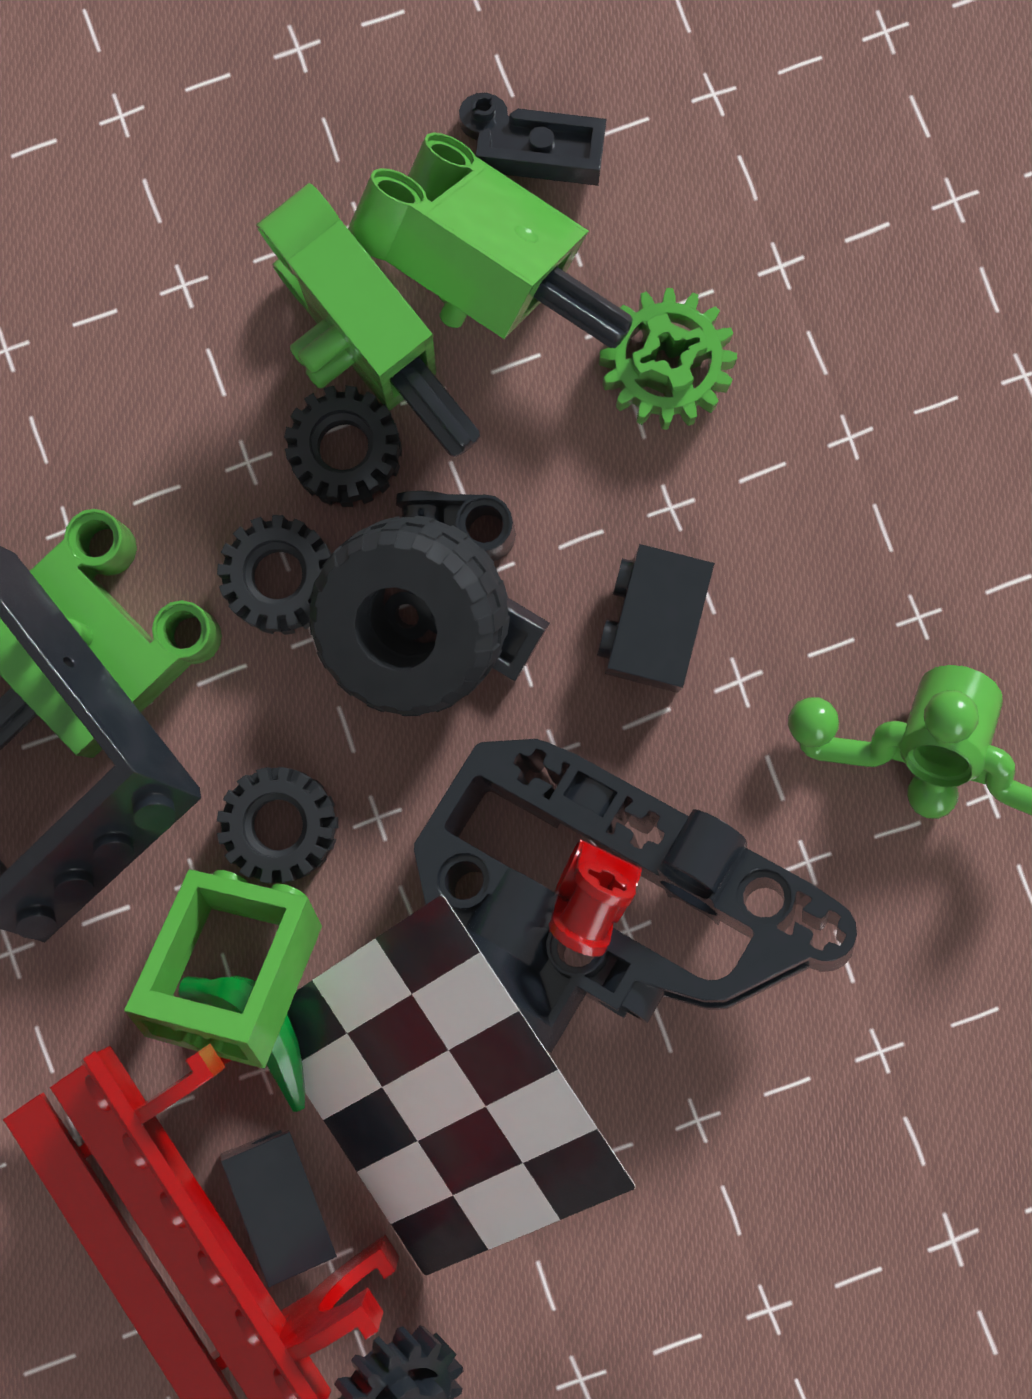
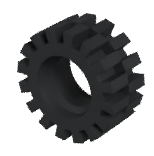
M345 385V392H337L335 386L325 387L326 395L316 398L314 393L304 398L307 406L302 411L296 407L290 417L294 423L292 428L286 427L284 435L288 443V448H285L286 458L292 467L291 470L304 489L312 496L314 494L318 496L321 502L331 506L333 502H339L342 507H353V502L362 500L364 504H367L374 500L372 497L374 493L379 490L384 493L390 487L389 479L392 475L397 476L400 469L398 460L399 456H402V445L396 423H394L391 412L386 405L381 406L378 403L377 397L367 391L365 395L359 394L357 387ZM339 425L355 426L368 439V450L364 459L357 466L346 470L330 467L323 461L320 454V445L324 435L330 429Z
M272 515V520L264 521L262 517L250 520L253 526L247 530L240 526L232 533L236 537L233 544L230 546L225 543L221 554L225 556L223 564H218L217 575L222 578L223 584L219 586L222 597L230 604L228 607L249 625L266 633L282 632L284 635L295 633L294 629L299 627L309 628L308 616L310 615L311 599L309 598L314 581L323 569L322 565L331 556L327 545L314 529H309L304 522L295 518L293 521H289L283 515ZM272 553H288L298 559L302 568V580L298 589L292 595L283 599H270L263 596L255 583V571L258 564L263 558Z
M266 767L256 770V773L250 776H243L236 781L239 785L233 791H227L223 798L226 801L224 810L218 811L217 822H221L222 833H217L219 844H224L228 852L225 854V857L230 864H236L241 868L240 873L248 878L260 879V882L284 883L309 875L311 871L319 868L327 860L325 857L330 850H333L337 840L334 836L335 829L339 828L338 817H335L333 809L335 804L332 797L326 794L323 789L324 786L317 780L307 776L306 773L294 769ZM274 800L290 802L298 809L302 817L303 827L299 839L291 847L284 850H273L266 847L260 842L255 832L257 813L265 804Z

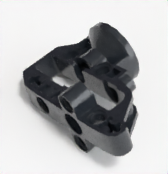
M539 739L480 742L474 746L414 843V853L425 905L440 895L446 898L546 1051L552 1053L585 996L622 1018H625L627 1013L646 1023L649 1022L662 997L707 1010L729 1009L809 968L820 972H828L843 967L852 957L856 943V921L846 907L810 882L748 849L744 836L727 823L697 809H693L688 816L577 754ZM545 767L551 780L557 787L554 790L552 785L540 778H533L528 783L525 775L529 770L534 773H540ZM487 792H493L551 826L558 828L561 823L591 840L597 847L641 867V877L663 888L668 897L685 902L707 915L715 924L719 925L721 921L751 938L735 968L727 976L718 980H706L697 977L615 928L612 930L610 944L602 956L594 957L590 963L582 967L567 965L564 957L566 946L560 943L549 930V922L557 895L535 880L504 865L458 837ZM629 822L631 827L645 834L650 833L654 826L657 827L661 842L656 844L647 841L642 849H640L634 833L625 826L626 823ZM470 872L482 873L484 883L480 892L470 899H457L455 888L461 877ZM761 888L775 890L784 901L782 908L771 917L753 915L745 906L748 896L753 891ZM796 905L804 906L802 909V922L821 931L827 923L835 925L837 927L836 940L841 945L828 942L823 950L814 948L813 932L796 921L793 934H786V929L792 924Z

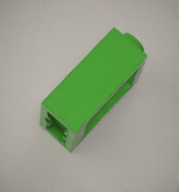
M189 869L124 1009L125 1013L144 1037L196 1051L211 1044L219 1057L265 1069L322 928L308 897L300 890L285 884H274L272 888L250 884L241 876L225 870H216L212 875ZM211 909L279 925L242 1014L173 996Z

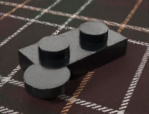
M476 93L468 96L462 102L459 109L460 127L467 136L478 140L476 157L503 175L599 186L607 119L519 108L508 116L507 106L503 100L490 93Z

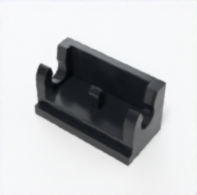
M281 1130L275 1131L220 1154L223 1168L268 1288L337 1257L289 1130L283 1133Z

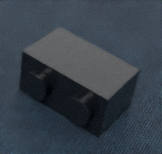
M642 544L638 546L634 561L622 558L613 590V595L624 598L619 620L617 622L606 619L597 656L608 659L605 670L606 675L676 693L683 688L715 563Z

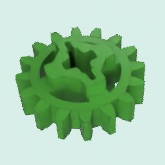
M666 288L662 303L657 304L654 303L647 291L641 293L638 312L624 304L620 307L630 314L633 319L632 326L624 340L616 348L600 350L599 365L614 369L603 378L602 385L604 390L620 388L621 393L617 399L616 408L622 411L631 404L637 406L639 409L636 423L643 425L652 413L659 415L661 428L668 430L673 415L680 414L682 420L690 426L694 424L697 417L696 406L699 405L702 409L712 413L719 402L712 390L727 393L733 379L721 370L734 368L737 361V353L722 350L731 341L733 331L731 328H721L718 330L714 328L720 312L716 306L703 314L696 310L699 297L696 293H692L687 298L685 304L676 303L673 288ZM671 322L681 324L689 328L691 331L676 326ZM641 330L643 334V349L633 352L632 357L626 359V349L629 342ZM664 350L669 358L679 356L677 367L671 369L666 360L655 362L658 351ZM708 359L707 375L702 383L694 389L692 384L694 378L690 370L701 366L702 362ZM647 386L661 392L665 397L651 394L644 390L643 387Z

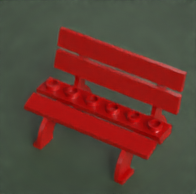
M208 1044L185 1060L191 1068V1072L148 1101L144 1099L111 1046L98 1052L94 1051L83 1058L81 1061L83 1065L50 1087L85 1142L79 1147L44 1092L3 1119L180 1399H239L221 1372L227 1367L248 1399H329L331 1389L309 1355L327 1347L355 1328L359 1329L365 1340L378 1332L384 1311L368 1287L335 1308L333 1306L349 1289L377 1268L384 1279L395 1272L399 1255L386 1235L343 1264L312 1292L280 1311L157 1119V1114L226 1068L225 1064L231 1060L219 1057L211 1044ZM91 1154L98 1162L217 1349L214 1352L209 1353L86 1160Z

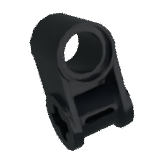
M406 491L396 495V506L402 509V518L423 516L435 518L436 521L449 526L453 525L468 534V537L481 549L484 548L493 561L507 555L514 546L516 531L511 511L505 502L496 496L487 494H445L434 491ZM484 515L496 516L503 522V529L498 538L491 542L482 543L470 537L471 525L477 518Z

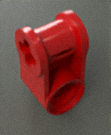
M580 839L563 869L554 892L557 897L549 922L550 932L560 943L575 952L586 956H602L610 944L613 924L618 923L627 906L631 904L636 895V887L642 868Z

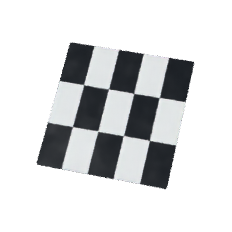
M438 896L296 990L287 1014L299 1044L305 1093L424 1275L432 1274L635 1189L634 1182L444 896Z

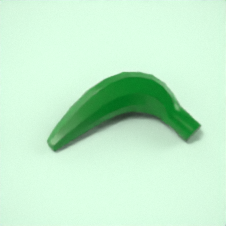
M187 976L180 982L178 992L180 998L242 1014L256 980L240 976L216 979ZM287 1014L266 1065L292 1111L298 1112L305 1108L303 1065L298 1040Z

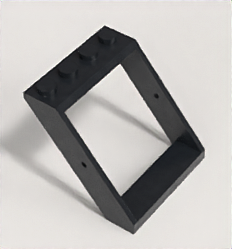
M0 546V618L115 765L8 869L0 860V929L45 943L201 799L200 787L16 553Z

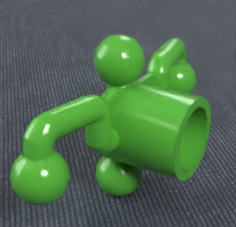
M957 665L939 666L926 672L919 683L907 723L889 721L881 724L874 731L871 742L834 737L839 729L838 713L830 702L820 697H808L798 701L788 715V727L791 735L799 742L800 748L805 755L812 759L865 767L884 765L891 759L904 762L912 774L915 775L907 789L909 804L915 813L925 818L939 819L949 815L958 803L959 792L957 786L969 781L985 784L991 795L999 802L1032 816V787L1013 780L1015 776V762L1006 751L991 745L1003 700L1002 692L997 684L982 672Z

